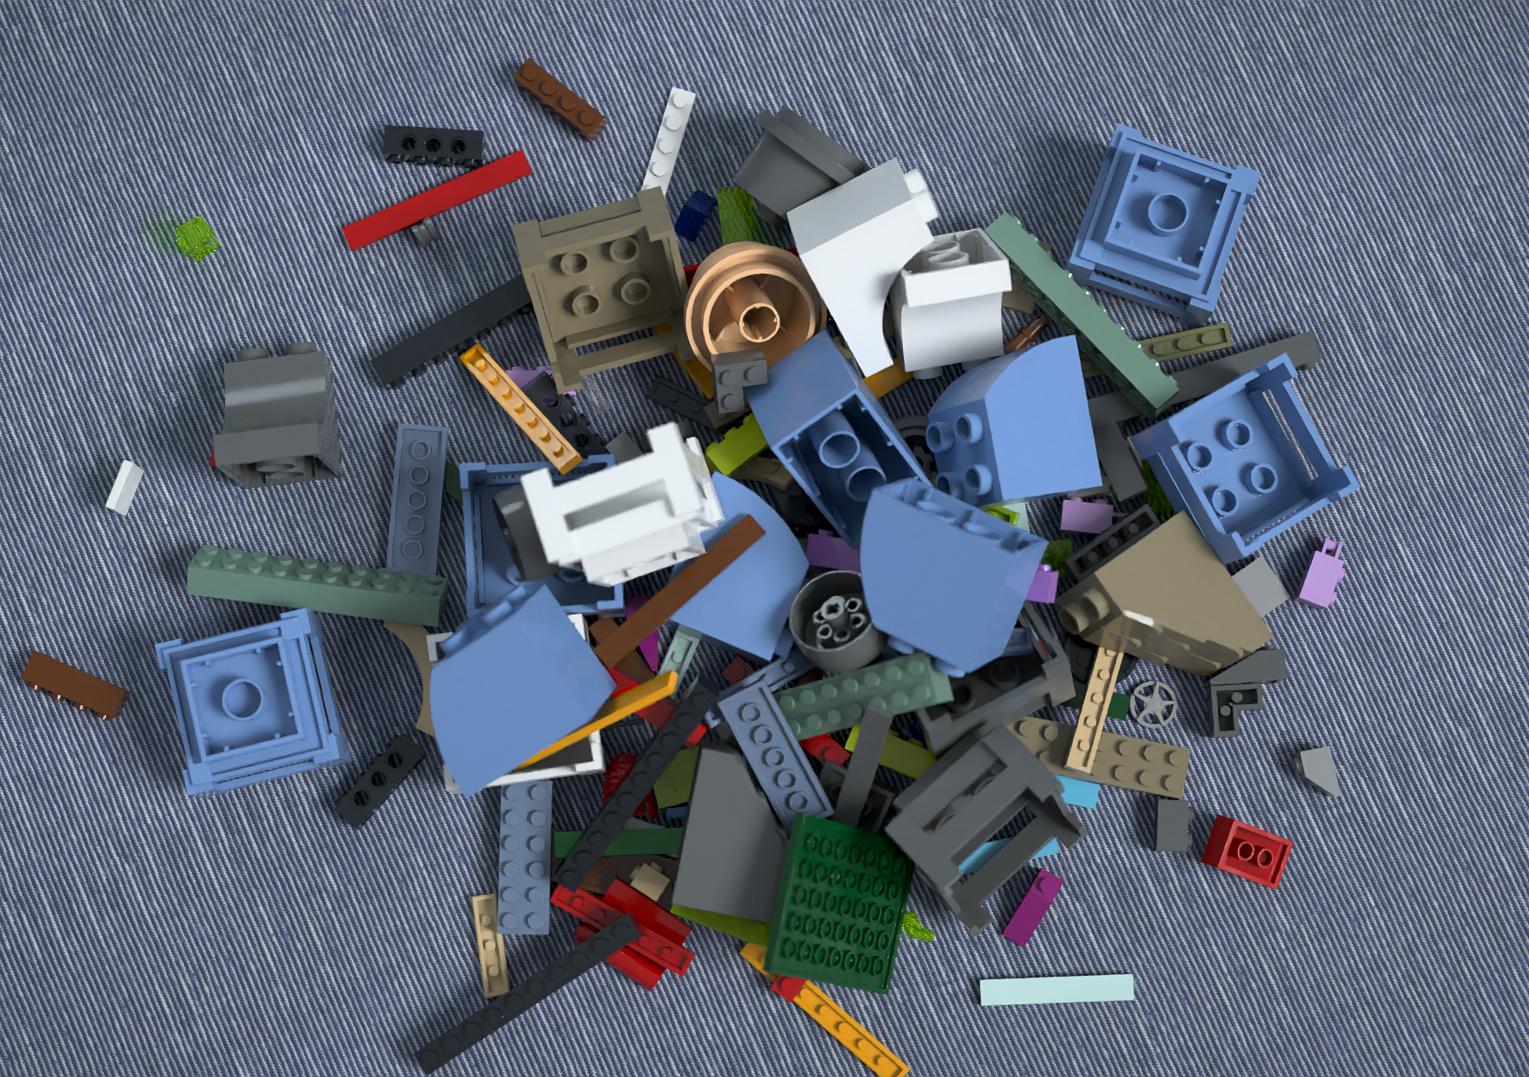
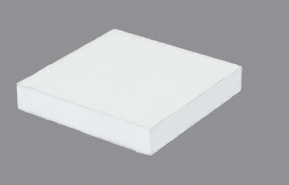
M124 460L105 504L106 507L119 515L126 516L144 470L134 463Z

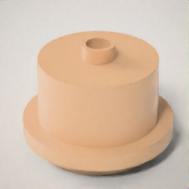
M750 241L731 243L711 253L698 267L684 305V326L688 341L697 358L710 371V355L761 348L766 359V369H768L824 330L827 320L826 303L803 261L784 249Z

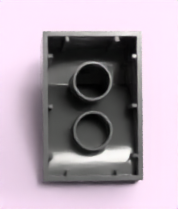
M300 342L286 346L287 356L267 358L266 349H245L236 353L237 362L223 363L225 418L222 433L212 435L215 466L244 489L344 477L332 364L324 351L317 352L316 343Z

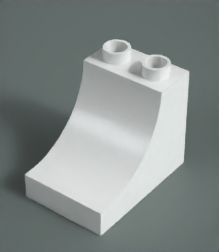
M896 157L786 213L799 256L865 377L893 365L882 332V315L885 299L891 284L903 266L917 252L934 241L927 222L939 217L918 169L915 168L904 174Z
M981 228L933 236L934 241L917 252L903 266L890 286L889 296L899 362L905 372L913 371V377L916 379H930L942 375L943 365L961 362L962 369L969 370L982 362L990 360L991 357L1004 355L1001 301L1003 291L1012 290L1008 259Z

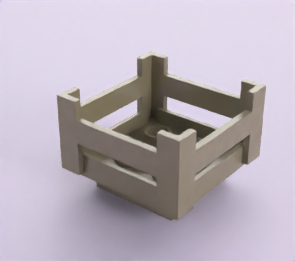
M661 186L636 192V197L542 222L533 219L512 225L522 272L531 296L558 394L582 389L581 376L678 351L681 362L697 358L685 332L684 305L689 289L674 227ZM670 322L672 329L670 332L575 356V347Z

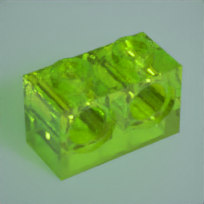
M202 215L174 228L178 234L175 240L181 251H184L187 257L191 255L195 261L222 248L212 227Z

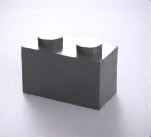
M1155 800L1153 851L1184 853L1187 852V847L1191 848L1192 833L1188 832V822H1192L1193 808L1189 807V801Z

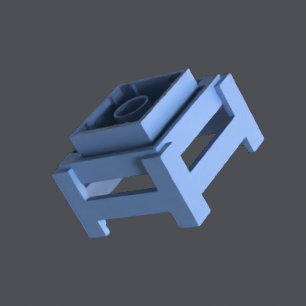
M1118 123L1106 149L1097 180L1065 268L1073 275V281L1079 287L1088 285L1177 316V322L1196 329L1202 328L1214 312L1221 292L1219 285L1246 207L1254 196L1261 172L1241 165H1237L1235 169L1211 162L1140 137L1142 131ZM1096 269L1188 301L1186 305L1095 274L1093 270Z
M1286 353L1246 371L1227 382L1223 387L1130 438L1140 458L1148 461L1176 514L1182 510L1186 512L1223 565L1246 557L1264 546L1263 543L1331 502L1340 500L1360 488L1349 465L1337 469L1292 388L1289 380L1297 376L1298 373ZM1268 389L1271 390L1318 477L1309 478L1262 392ZM1297 510L1295 513L1291 514L1290 516L1286 517L1285 519L1281 520L1280 522L1276 523L1275 525L1271 526L1270 528L1266 529L1265 531L1261 532L1260 534L1243 543V541L1247 540L1248 538L1252 537L1253 535L1257 534L1258 532L1262 531L1263 529L1267 528L1268 526L1272 525L1273 523L1277 522L1278 520Z
M588 455L589 459H583L569 472L591 471L592 473L568 474L564 476L552 475L550 478L553 487H559L617 466L615 455ZM550 461L487 465L485 462L459 463L460 488L463 492L468 619L480 611L485 614L497 605L496 602L501 597L521 584L528 594H531L545 584L567 616L575 614H600L601 618L626 617L623 583L605 587L588 582L586 573L567 567L549 577L526 583L512 559L494 512L492 496L511 486L522 483L521 477L492 479V477L527 475L547 468L549 473H559ZM473 501H474V507H475V526H476V545H477V564H478L479 597H478V590H477V571H476V551H475V532H474Z
M307 608L282 613V619L203 639L190 642L176 639L155 644L160 670L168 672L189 769L182 770L188 796L206 799L230 793L231 790L324 767L332 768L353 762L348 739L343 734L322 641H325L320 616ZM308 637L311 639L332 734H329ZM313 759L312 761H308V762H304V763H299V764H295V765H291V766H287V767H283V768H279V769H275V770H271V771H267V772H263V773H259V774H255V775H251V776H247V777H243V778H239V779H234V780H230V781H226V782H222V783H216V782H220V781H224V780H228V779H232V778H237V777H241V776H245V775H249V774H253V773H257V772H261V771H265V770H269V769H273V768H277V767H281V766H285V765H289V764H293V763H297V762H302V761H306V760Z

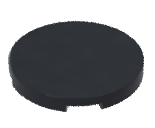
M1067 632L1063 651L1069 659L1071 673L1078 680L1087 684L1098 645L1082 639L1079 634L1074 635ZM1127 652L1123 654L1115 684L1123 681L1131 674L1137 664L1138 657Z

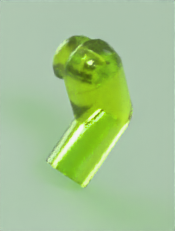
M907 912L902 922L908 936L912 939L932 943L935 931L922 928L918 915L915 912Z

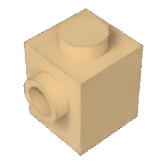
M651 862L650 865L644 863L642 867L636 866L630 876L633 880L630 885L653 900L658 901L671 880L663 875V868Z

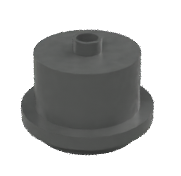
M783 104L775 116L762 108L754 119L765 130L732 180L763 203L756 214L780 231L785 223L789 222L787 212L870 171L872 168Z

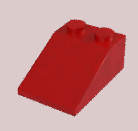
M1217 814L1201 862L1277 890L1293 842L1238 820Z

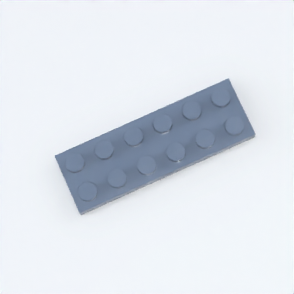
M398 423L386 568L394 572L412 571L417 575H437L449 427Z
M764 677L717 700L718 706L788 835L792 832V823L796 812L819 818H825L834 813L833 806Z
M530 781L501 786L497 934L549 935L553 781Z

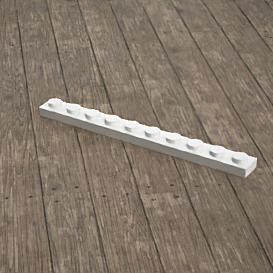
M672 87L641 191L661 186L665 198L696 93Z

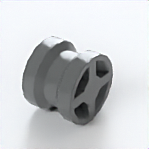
M425 218L419 226L414 225L410 227L423 249L432 240L437 241L440 239L428 218Z

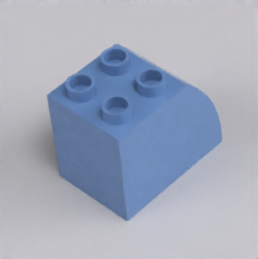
M825 329L768 368V383L742 387L770 448L851 549L861 543L865 514L873 489L909 477L933 487L913 452L876 396Z
M1075 335L1052 339L976 365L953 381L939 396L928 413L929 425L926 429V441L930 450L935 453L938 475L935 479V489L973 507L986 509L1032 502L1103 486Z
M714 471L711 480L725 521L717 523L718 528L700 534L705 551L748 514L757 521L766 534L663 625L765 667L772 663L774 658L784 657L787 659L789 652L793 649L795 640L791 628L788 626L789 614L797 594L806 584L812 581L807 579L809 563L798 540L771 506L739 482ZM701 555L676 563L667 585Z
M912 477L873 489L864 519L860 555L862 583L872 621L875 627L890 634L888 643L895 649L909 654H916L919 649L937 657L934 663L937 669L952 676L963 677L965 672L970 673L1004 653L1048 541Z
M522 584L501 597L496 602L497 605L485 614L480 611L456 628L457 632L439 645L447 656L431 672V717L442 757L451 776L466 799L588 722L617 687V684L545 584L531 594H528Z

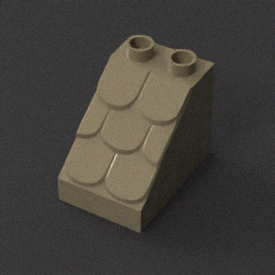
M1184 510L1055 599V602L1060 607L1058 610L1059 620L1071 634H1079L1082 639L1111 651L1127 652L1161 667L1166 663L1195 675L1208 677L1253 653L1274 637Z

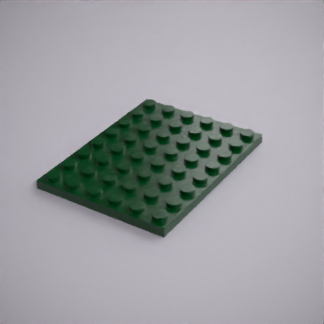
M796 812L792 823L789 846L786 850L784 870L780 878L781 884L778 898L775 902V912L772 926L769 930V940L763 959L762 971L888 995L915 863L889 836Z

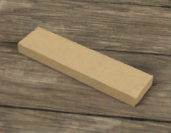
M497 893L473 896L471 900L485 999L499 997L510 990L503 934H497L498 896Z

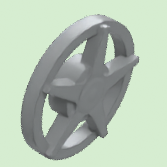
M1148 681L1139 685L1133 691L1129 707L1133 718L1140 725L1147 728H1159L1168 724L1175 716L1177 700L1174 692L1166 684L1158 681ZM1155 685L1152 695L1145 697L1138 694V691L1143 687ZM1159 686L1169 693L1172 701H1163L1158 696ZM1135 696L1143 701L1144 710L1139 716H1137L1134 709ZM1173 704L1170 716L1163 721L1161 715L1163 707ZM1146 714L1156 715L1160 723L1148 724L1142 721L1141 718Z

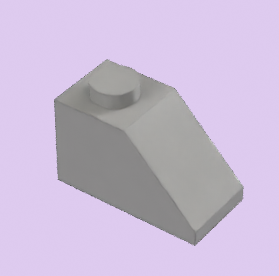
M1330 746L1295 753L1296 758L1293 759L1294 769L1296 773H1300V777L1330 798L1341 796Z

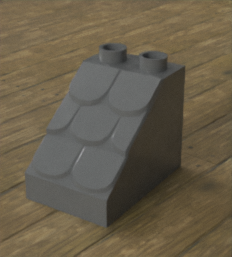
M701 738L671 885L672 904L772 923L790 838L783 824L776 821L761 785H754L738 748L732 747L731 743Z

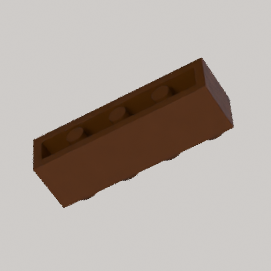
M530 58L514 74L515 84L591 144L606 127V119L601 113Z
M35 650L21 676L22 679L28 681L26 686L37 691H41L43 687L51 691L49 696L60 701L68 698L74 701L72 706L86 711L87 708L96 711V717L108 722L110 718L119 719L131 693Z

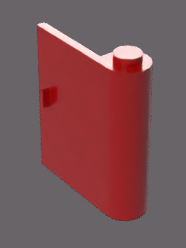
M618 877L614 879L602 898L603 901L626 914L632 911L638 921L680 945L683 944L693 929L690 925ZM581 921L573 934L577 936L575 941L581 944L601 930L587 922ZM627 945L604 960L649 992L652 991L666 970L664 966Z

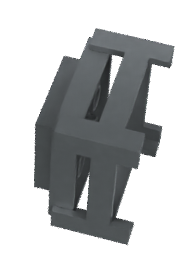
M1029 600L1024 601L1021 610L1051 660H1048L1031 631L1034 647L1033 654L997 657L970 673L965 672L963 677L947 674L953 700L912 711L923 731L927 747L936 762L969 733H972L980 740L1000 723L1008 726L1050 703L1052 707H1055L1076 696L1069 659L1057 639H1052ZM1019 613L1017 618L1018 628L1029 627L1021 613Z
M1000 723L996 728H992L980 740L972 733L965 735L893 801L900 813L885 828L890 838L917 865L918 868L915 872L919 878L975 937L994 921L993 917L981 904L1043 847L1056 837L1070 851L1088 834L1084 825L1069 811L1061 794L1065 789L1061 781L1003 723ZM1026 806L1036 818L961 885L957 880L963 873L958 867Z

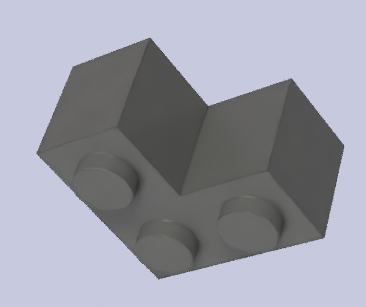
M761 348L710 355L714 402L719 414L743 411L742 387L768 383L766 359Z
M1261 683L1220 685L1206 688L1210 738L1240 736L1238 712L1263 709Z

